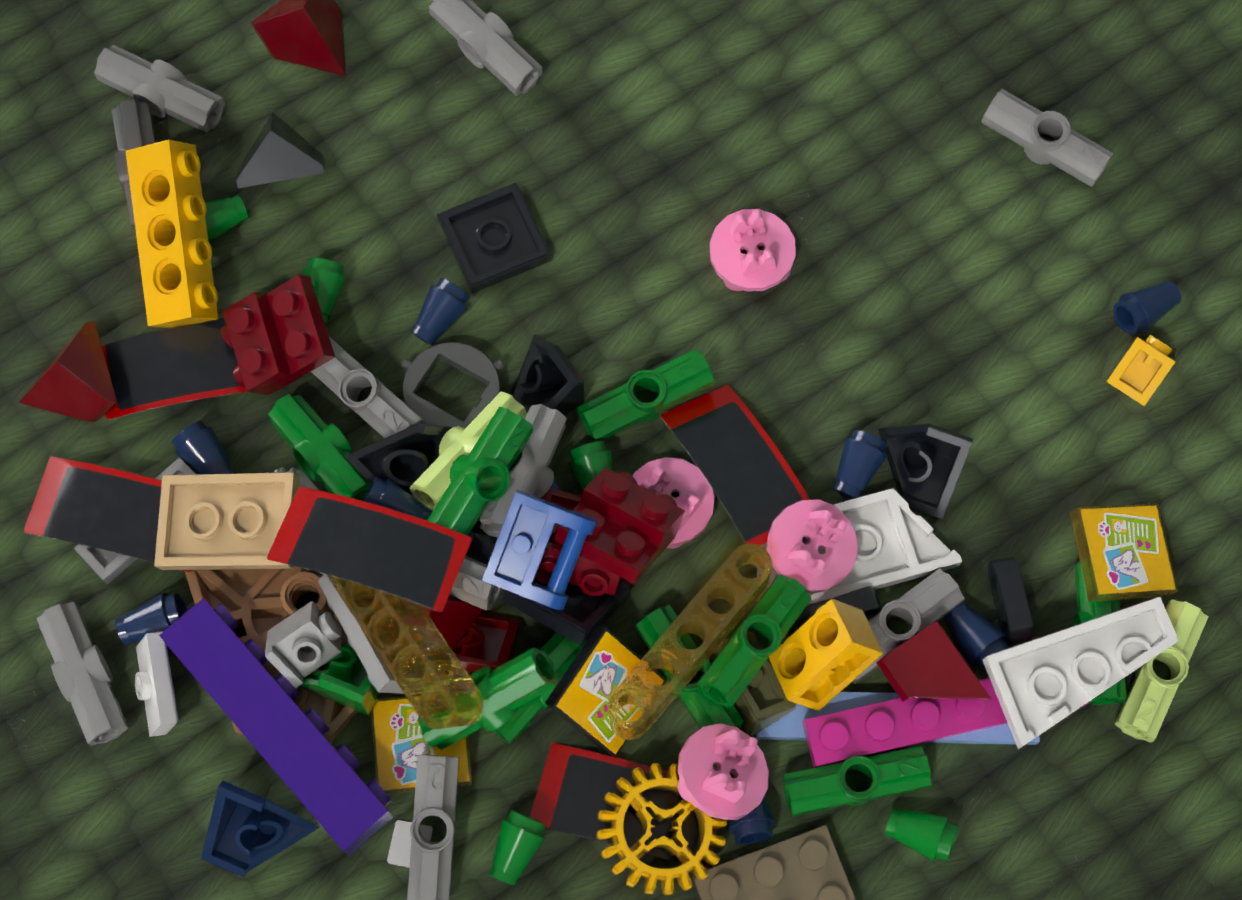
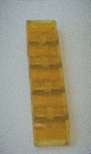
M745 544L734 550L612 693L608 701V719L612 731L622 739L634 740L647 733L763 595L769 585L772 567L771 557L763 547L757 544ZM745 564H753L761 570L762 574L753 579L745 578L738 572V568ZM721 598L729 601L733 608L727 613L718 614L713 612L708 607V604L714 599ZM694 633L700 636L703 644L696 649H686L678 643V639L684 634ZM658 668L666 669L673 675L672 681L662 686L651 683L647 677L651 671ZM634 704L643 711L642 716L634 722H625L616 713L623 705Z
M327 575L415 711L428 727L442 729L469 726L478 721L483 710L482 695L422 605L349 580Z

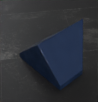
M222 781L218 786L201 859L245 877L247 872L320 827L263 797Z

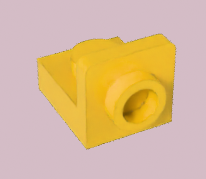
M1149 335L1146 341L1137 337L1107 382L1145 406L1175 364V361L1168 357L1172 348L1152 335Z

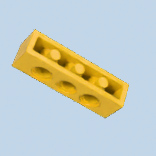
M168 139L126 150L148 326L177 328L217 320L218 294L213 281L212 249L208 242L205 219L206 204L202 196L199 173L201 164L197 155L196 145Z

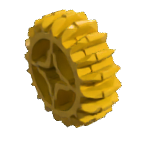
M653 763L650 766V779L648 780L642 769L637 767L632 770L635 786H632L623 777L616 781L617 788L623 794V797L621 798L615 793L608 792L604 800L607 804L614 807L615 810L614 812L601 810L597 816L602 822L611 823V829H602L596 834L599 840L612 838L613 846L604 849L601 852L604 859L610 858L617 853L621 859L620 862L612 867V873L618 875L626 867L632 870L626 881L627 886L634 887L642 876L646 878L644 893L652 894L656 888L657 880H661L664 895H671L674 891V878L677 879L680 887L686 891L692 888V881L688 872L691 871L700 880H704L708 876L706 869L700 863L702 860L711 865L718 864L720 858L709 850V846L722 847L725 845L726 839L719 835H713L712 829L722 828L727 825V822L720 818L712 819L709 815L695 807L692 802H688L685 799L668 810L658 808L652 801L648 802L641 794L651 790H666L682 797L677 788L678 765L672 764L667 771L666 778L662 777L660 764ZM629 805L636 810L637 813L635 815L642 823L641 836L630 848L626 843L623 830L624 817ZM692 810L697 817L699 826L698 842L693 852L687 847L689 843L683 837L681 830L684 819ZM675 813L679 814L671 822L672 828L668 830L673 833L670 840L666 836H662L658 839L655 838L647 845L644 844L652 835L651 829L656 827L651 825L653 817L660 822L664 819H669ZM659 847L668 851L672 856L675 855L682 865L671 869H659L646 865L639 859L652 848Z

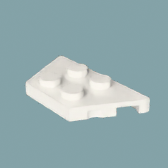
M893 488L837 503L834 505L849 518L856 532L858 553L855 564L843 582L822 592H807L812 599L805 608L863 587L873 586L877 590L930 575L939 568L945 571L959 567L962 559L955 550L950 551L932 533L934 529L921 516L915 515L910 510L909 504ZM803 537L802 542L806 545L808 540L806 537ZM819 546L818 552L820 554H823V549Z

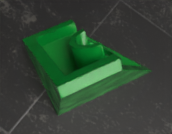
M348 641L341 645V653L304 677L303 683L298 686L368 716L379 694L369 681L365 667Z

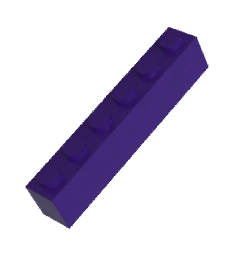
M203 598L159 636L339 847L350 856L393 818L385 808L392 800L374 779L365 785L354 772L361 764L343 743L336 749L333 748L323 736L330 728L312 708L306 713L300 710L293 701L299 693L281 673L275 678L268 673L262 666L268 659L252 638L243 644L235 635L233 630L239 624L226 608L220 604L213 609Z

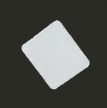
M396 821L387 858L389 864L409 868L411 852L410 828L412 822ZM421 824L420 831L422 836L430 841L433 831L432 827Z

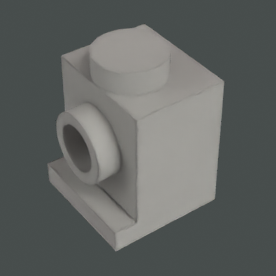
M311 601L267 631L265 657L297 688L303 683L304 677L341 653L342 627L330 612L323 613Z

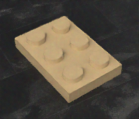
M294 472L162 475L154 567L161 570L294 569L292 565L267 560V555L297 489L300 487V476Z

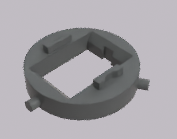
M452 342L432 346L419 354L413 362L406 358L402 361L401 366L407 369L403 382L405 404L421 417L426 424L449 427L459 426L465 429L500 393L499 379L496 371L504 368L501 360L492 363L481 351L466 344ZM438 359L487 386L480 396L479 405L477 408L473 407L464 422L415 395Z

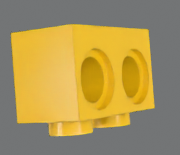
M831 598L826 604L818 608L815 614L794 634L788 636L784 643L769 656V660L787 701L820 711L883 654V651L863 610Z

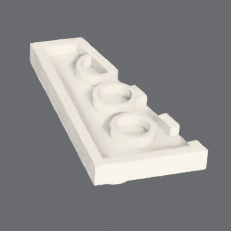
M1161 597L986 656L983 659V663L1016 746L1020 749L1179 640Z

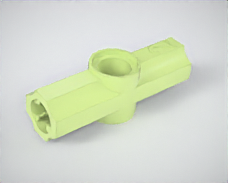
M501 391L465 429L457 426L448 430L439 445V457L409 488L413 497L433 511L451 483L449 477L453 462L458 456L471 452L499 407L507 408L525 419L527 413L524 406L519 404L512 395Z
M1173 599L1168 602L1166 611L1179 641L1136 669L1135 679L1114 724L1123 733L1135 739L1148 742L1155 741L1177 688L1188 674V663L1208 619V616L1201 611V608L1188 602ZM1153 661H1160L1167 665L1171 674L1170 680L1161 679L1155 674L1152 666Z

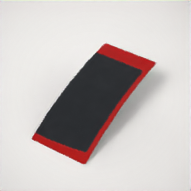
M225 320L177 327L101 345L117 400L105 413L106 419L110 420L192 400L246 392V389L237 383L233 374V368L238 364L234 349L227 345L221 334V328L226 324Z
M729 385L718 388L660 415L707 479L749 549H754L767 543L772 522L784 508L801 500H810L775 443Z
M50 457L24 532L107 550L155 563L162 480L94 464Z
M299 487L267 555V560L349 580L442 612L472 539L462 533L393 509L338 494Z
M552 742L530 817L546 824L545 828L613 845L612 838L599 840L596 834L599 830L611 829V823L602 822L597 818L601 810L611 812L615 810L614 807L606 803L604 797L608 792H611L622 798L623 794L617 788L616 781L623 777L632 786H635L632 770L640 767L648 780L650 779V766ZM662 770V777L666 778L667 771ZM651 790L641 794L648 802L652 801L654 805L664 810L672 809L683 800L679 795L666 790ZM631 805L627 808L623 823L624 836L629 848L639 839L642 833V823L635 815L637 812ZM692 810L684 819L681 830L683 837L689 843L687 847L693 852L698 842L699 826L697 817ZM675 813L669 819H664L660 822L653 817L651 825L656 827L651 829L652 835L644 844L647 845L650 841L662 836H666L670 840L673 833L668 830L672 828L671 822L679 814ZM712 829V834L716 835L718 829ZM709 846L710 851L713 850V846ZM652 848L649 852L645 853L682 864L675 855L672 856L663 848ZM702 860L700 863L707 870L709 864Z

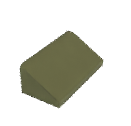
M747 632V639L751 646L763 650L754 633ZM729 638L711 645L707 655L710 664H712L727 644ZM767 659L737 699L734 707L744 721L743 728L747 735L752 736L795 710L796 704L787 701L772 664Z

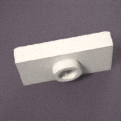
M162 632L146 633L136 646L140 672H137L135 676V690L137 698L144 700L150 737L166 735L179 721L167 645L159 636Z

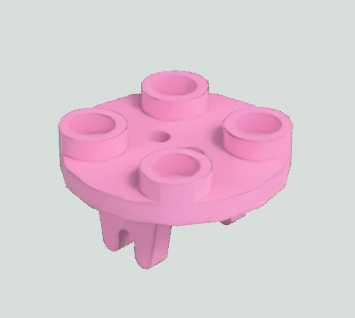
M742 209L726 216L715 227L709 244L710 262L717 275L723 279L725 286L733 291H764L778 285L789 277L796 257L795 238L788 225L775 214L761 209ZM763 246L765 249L759 250L757 247ZM746 250L748 253L742 254L740 251Z
M664 457L646 463L633 474L639 486L655 495L663 493L671 496L673 492L679 494V497L673 499L676 501L677 506L685 510L676 537L667 548L674 549L684 543L691 542L706 529L713 516L715 496L712 487L697 466L684 459Z
M819 499L801 500L784 508L772 522L767 538L768 547L765 552L768 564L775 569L778 575L782 574L785 577L794 578L806 588L807 592H822L843 582L852 571L858 553L857 536L849 518L835 505ZM803 537L807 538V545L802 542ZM819 546L822 547L823 554L818 552Z
M719 723L702 727L686 740L679 753V780L677 784L679 794L683 799L692 802L695 807L710 817L737 820L750 813L761 804L768 789L769 770L764 754L757 745L758 740L750 737L737 727ZM730 772L734 774V778L730 776Z

